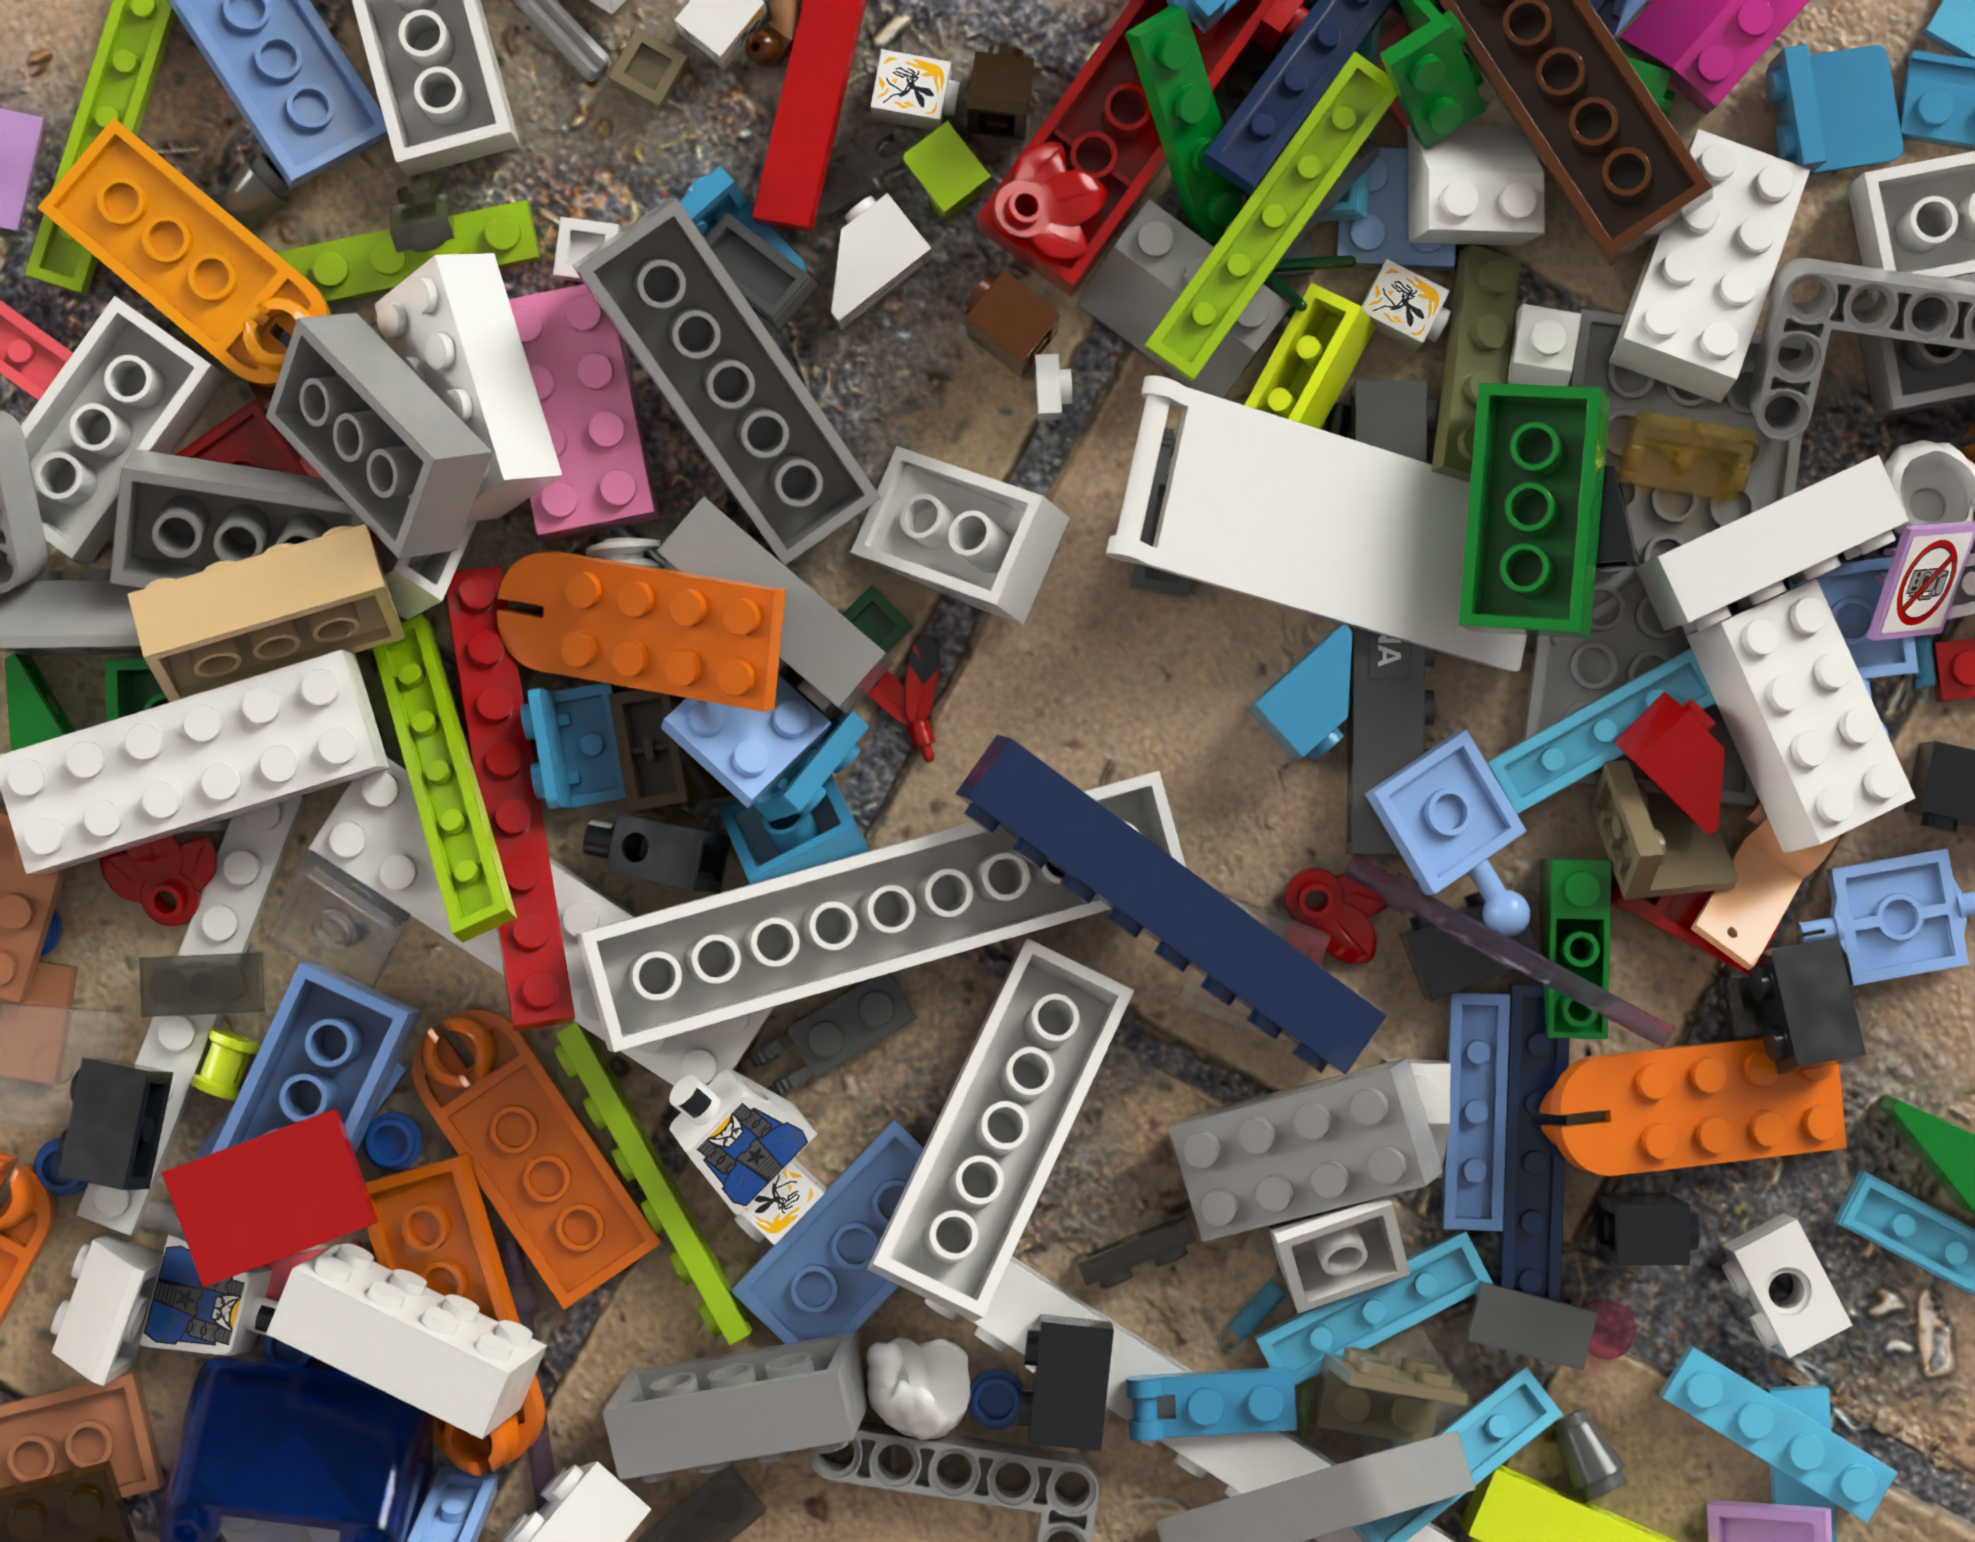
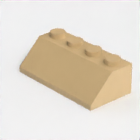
M367 524L356 527H335L325 532L322 537L298 544H277L257 556L236 562L229 560L219 561L209 565L202 572L178 579H157L147 584L144 589L127 593L143 657L169 703L338 650L356 653L405 638L386 576Z

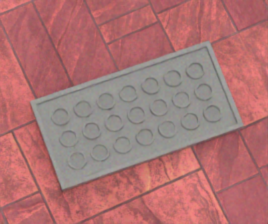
M1588 309L1578 311L1582 315L1573 369L1568 386L1602 388L1610 398L1605 465L1614 466L1619 473L1639 557V565L1795 493L1803 432L1790 440L1777 441L1769 438L1760 430L1748 405V394L1762 333H1753L1739 376L1721 403L1609 363L1626 314ZM1797 338L1785 342L1779 350L1778 358L1782 360L1798 358L1806 348V340ZM1780 396L1773 399L1767 405L1765 415L1780 417L1786 414L1792 407L1793 398ZM1635 567L1596 570L1593 608L1611 596L1616 598L1618 607L1595 622H1591L1590 639L1569 638L1554 647L1550 641L1551 636H1535L1522 741L1691 647L1682 626L1664 631L1645 589L1627 601L1624 600L1619 591L1639 578ZM1736 602L1727 605L1731 615L1741 611ZM1714 703L1705 708L1704 711L1716 723L1708 732L1725 748L1720 802L1755 806L1756 791L1718 706ZM1625 754L1613 760H1628L1636 783H1642L1646 793L1665 795ZM1604 766L1574 783L1597 786Z

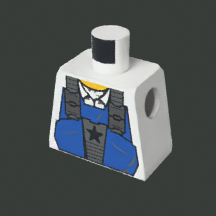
M732 1069L722 1070L707 1086L694 1075L685 1076L675 1084L670 1093L669 1101L671 1105L681 1112L672 1121L670 1131L689 1158L736 1215H739L817 1135L816 1131L793 1103Z
M169 1234L140 1345L151 1348L233 1356L251 1351L255 1346L258 1334L271 1337L266 1332L279 1303L278 1301L265 1298L272 1270L260 1266L202 1287L184 1234Z

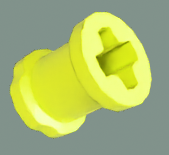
M211 1028L209 1039L212 1041L200 1074H194L190 1084L205 1093L226 1100L236 1101L251 1055H257L261 1046L258 1042L245 1036L219 1028Z

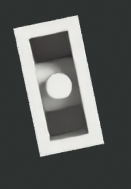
M1783 1213L1721 1245L1729 1259L1728 1262L1722 1264V1269L1739 1297L1745 1293L1747 1294L1757 1313L1749 1317L1750 1323L1766 1349L1774 1346L1775 1350L1791 1358L1853 1326L1796 1218ZM1789 1273L1793 1280L1791 1295L1782 1302H1772L1769 1296L1771 1281L1779 1274Z

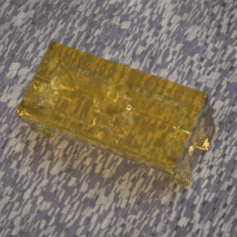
M1639 410L1628 418L1619 469L1621 483L1735 502L1737 501L1739 491H1745L1757 431Z

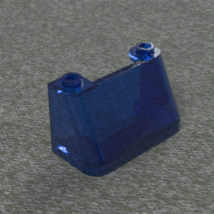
M214 1358L209 1360L199 1369L192 1387L160 1514V1542H213L219 1534L223 1520L222 1516L339 1530L340 1542H407L421 1510L433 1473V1415L347 1373L232 1358Z

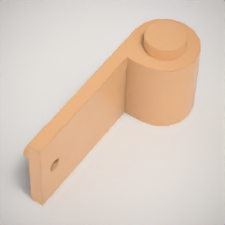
M1758 797L1756 798L1755 806H1750L1745 815V818L1752 823L1731 857L1738 875L1735 887L1733 889L1712 891L1691 927L1692 931L1748 971L1757 963L1802 880L1818 868L1840 837L1839 835L1820 845L1783 853Z

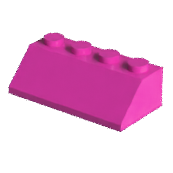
M1652 0L1619 40L1646 63L1671 70L1669 83L1707 115L1719 105L1810 0Z

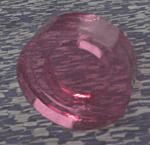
M1597 1298L1582 1306L1598 1312L1588 1353L1604 1360L1615 1359L1624 1355L1631 1348L1636 1337V1323L1630 1311L1619 1302L1609 1298Z

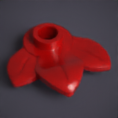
M1045 142L1027 150L1017 160L1013 181L1005 184L996 194L993 200L992 214L996 225L1005 235L1017 240H1030L1044 256L1058 260L1073 259L1087 253V242L1079 225L1088 221L1101 209L1108 192L1106 187L1092 175L1078 170L1066 171V156L1063 145L1060 142ZM1015 201H1026L1032 207V216L1025 217L1019 214L1015 208Z
M172 835L99 858L103 877L110 888L123 899L141 903L151 919L165 926H179L188 922L196 913L195 911H197L196 908L198 909L200 904V890L214 878L217 870L216 852L209 836H199L181 844L176 836ZM161 891L172 893L177 900V906L172 907L165 903L161 898Z
M1311 867L1303 869L1289 880L1284 891L1285 906L1291 915L1284 934L1285 941L1316 964L1324 957L1326 952L1348 964L1369 963L1375 957L1377 945L1374 926L1369 918L1390 906L1394 902V897L1382 881L1360 870H1352L1334 876L1323 868ZM1314 890L1323 891L1325 898L1320 905L1309 907L1305 904V898L1308 893Z

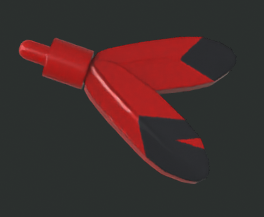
M929 634L920 637L911 650L905 687L890 672L886 671L867 693V696L900 724L906 726L914 750L920 749L926 762H932L935 758L931 745L936 743L929 720L926 719H928L931 713L940 669V653L935 639Z

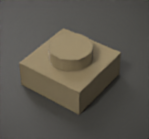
M637 26L608 78L611 83L661 111L689 64L690 59L687 54Z

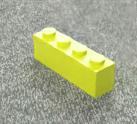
M1311 283L1302 298L1307 303L1306 310L1300 312L1296 309L1244 405L1321 429L1377 326L1362 306Z
M1500 1465L1476 1485V1490L1473 1491L1460 1522L1465 1532L1473 1537L1471 1542H1680L1592 1503L1584 1502L1583 1499L1504 1465Z

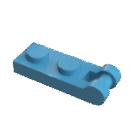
M1292 1366L1138 1375L1126 1378V1395L1128 1398L1133 1399L1134 1418L1128 1420L1129 1439L1133 1441L1297 1430L1294 1370ZM1174 1395L1175 1415L1158 1416L1157 1397Z

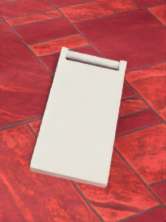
M1160 376L1144 377L1141 396L1146 399L1117 533L1116 535L1109 536L1106 556L1119 561L1148 566L1338 623H1345L1355 628L1505 672H1517L1520 670L1527 635L1473 632L1458 625L1470 482L1432 472V464L1185 387L1169 378ZM1174 405L1182 407L1183 411L1153 546H1150L1140 541L1169 406Z

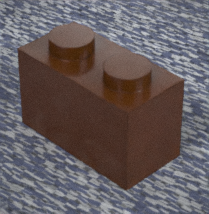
M1005 270L995 281L986 276L965 302V305L968 307L965 312L967 315V335L1020 378L1024 376L1035 362V355L1041 354L1058 334L1060 314Z

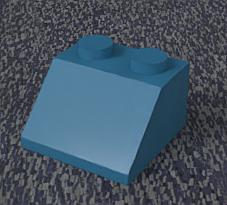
M1345 623L1325 637L1246 708L1292 761L1301 759L1304 756H1307L1311 761L1315 758L1319 759L1344 736L1337 727L1348 718L1353 634Z
M832 774L822 785L826 790L825 796L815 808L804 816L796 813L769 822L753 805L747 808L736 797L717 806L750 884L870 851Z

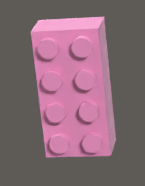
M585 284L508 299L562 472V476L530 497L537 535L547 542L661 519L627 346L623 338Z

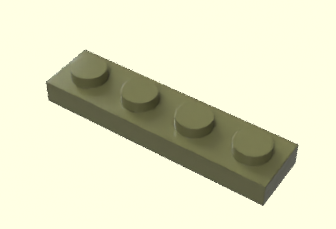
M1474 244L1459 250L1432 462V472L1470 482L1478 384H1506L1521 266L1520 259Z

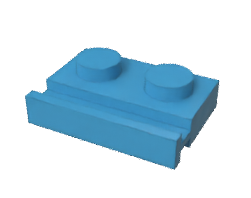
M1919 50L1910 51L1906 55V75L1902 81L1898 107L1902 139L1975 150V59Z

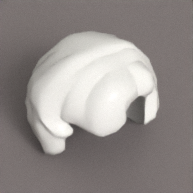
M1920 440L1899 446L1886 461L1884 468L1909 519L1908 522L1892 529L1897 535L1901 536L1904 526L1973 521V512L1975 510V464L1950 443Z
M900 1337L889 1343L876 1342L868 1349L866 1360L869 1368L866 1392L871 1408L883 1419L886 1425L903 1435L915 1437L922 1441L946 1436L951 1429L960 1423L971 1400L968 1356L961 1347L945 1339L917 1344L911 1339Z

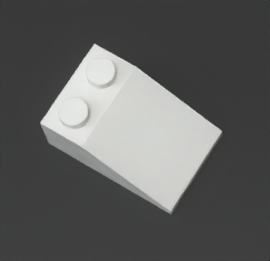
M896 446L877 490L881 499L870 506L850 553L972 607L1024 625L1070 518L1042 495Z

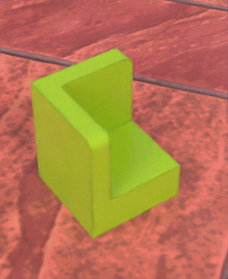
M948 120L903 156L904 163L930 195L931 206L945 223L991 188V175Z

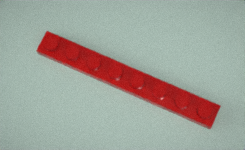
M502 566L455 571L444 597L469 754L517 915V919L497 927L512 1028L513 1031L574 1023L575 1012L540 799L536 798L531 777V764H534L531 743L525 737L520 708L524 704L518 663L505 647L497 624V610L509 608L507 600L498 599L500 585L504 577Z

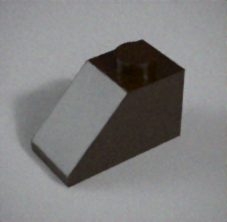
M1004 45L990 46L988 52H975L967 102V134L1025 140L1034 58L1023 57V50Z

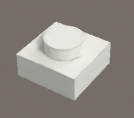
M560 217L553 276L556 279L583 282L572 265L621 232L619 224Z
M1059 353L1035 355L1037 421L1061 420L1062 405L1073 404L1071 369H1060Z

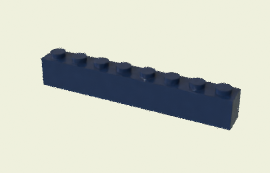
M996 735L955 793L969 804L964 814L973 822L991 834H994L1000 826L1017 839L1012 847L1017 854L1039 869H1042L1046 862L1052 864L1065 874L1059 883L1065 889L1087 904L1092 901L1094 896L1112 908L1107 916L1109 921L1134 938H1137L1141 931L1145 932L1159 943L1154 950L1157 956L1182 973L1188 965L1206 977L1200 985L1201 988L1229 1007L1235 999L1252 1011L1246 1019L1250 1024L1274 1040L1278 1038L1280 1033L1298 1044L1292 1054L1317 1072L1322 1074L1328 1066L1346 1075L1386 1018V1015L1013 739Z

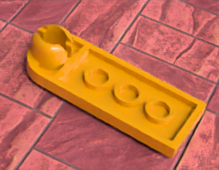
M113 118L37 207L228 369L255 385L276 386L288 349L271 334L278 325L292 336L297 318L331 315L324 296L310 281L116 118Z

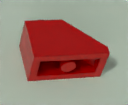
M1663 692L1613 743L1688 818L1707 835L1711 836L1719 826L1725 748L1708 732L1716 723L1701 707L1691 699L1681 706L1666 692Z

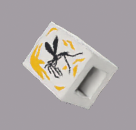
M690 0L676 17L675 23L681 36L722 69L726 70L745 46L749 35L755 34L769 16L763 0Z
M881 49L871 102L872 119L934 131L943 124L944 115L955 117L961 82L951 80V62Z
M1386 259L1361 305L1377 326L1376 332L1415 352L1421 347L1426 338L1434 343L1437 341L1452 312L1442 307L1450 292L1449 290L1389 259Z
M794 1158L734 1220L758 1243L766 1237L775 1246L824 1195L827 1188Z

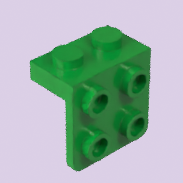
M1398 0L1412 33L1381 52L1380 57L1414 137L1427 149L1486 111L1477 88L1484 84V79L1473 59L1462 51L1461 45L1467 42V36L1460 22L1450 10L1441 14L1436 0Z

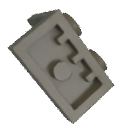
M1628 760L1605 762L1590 808L1608 858L1611 860V866L1624 900L1725 890L1735 887L1738 875L1719 827L1709 836L1666 795L1646 793L1643 784L1636 783Z
M1345 1347L1343 1356L1331 1353L1324 1354L1312 1423L1318 1428L1413 1443L1433 1437L1440 1402L1466 1406L1468 1393L1452 1382V1374L1436 1370L1437 1364L1414 1357H1402L1401 1365H1394L1390 1362L1379 1360L1380 1354L1357 1347Z

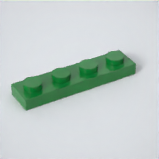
M1172 4L1125 34L1189 229L1211 245L1224 235V230L1239 214L1247 200L1244 190L1202 163L1206 150L1224 127L1187 9Z

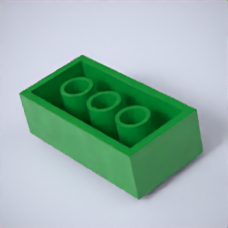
M1502 383L1478 384L1459 626L1473 632L1590 639L1610 398L1602 388Z

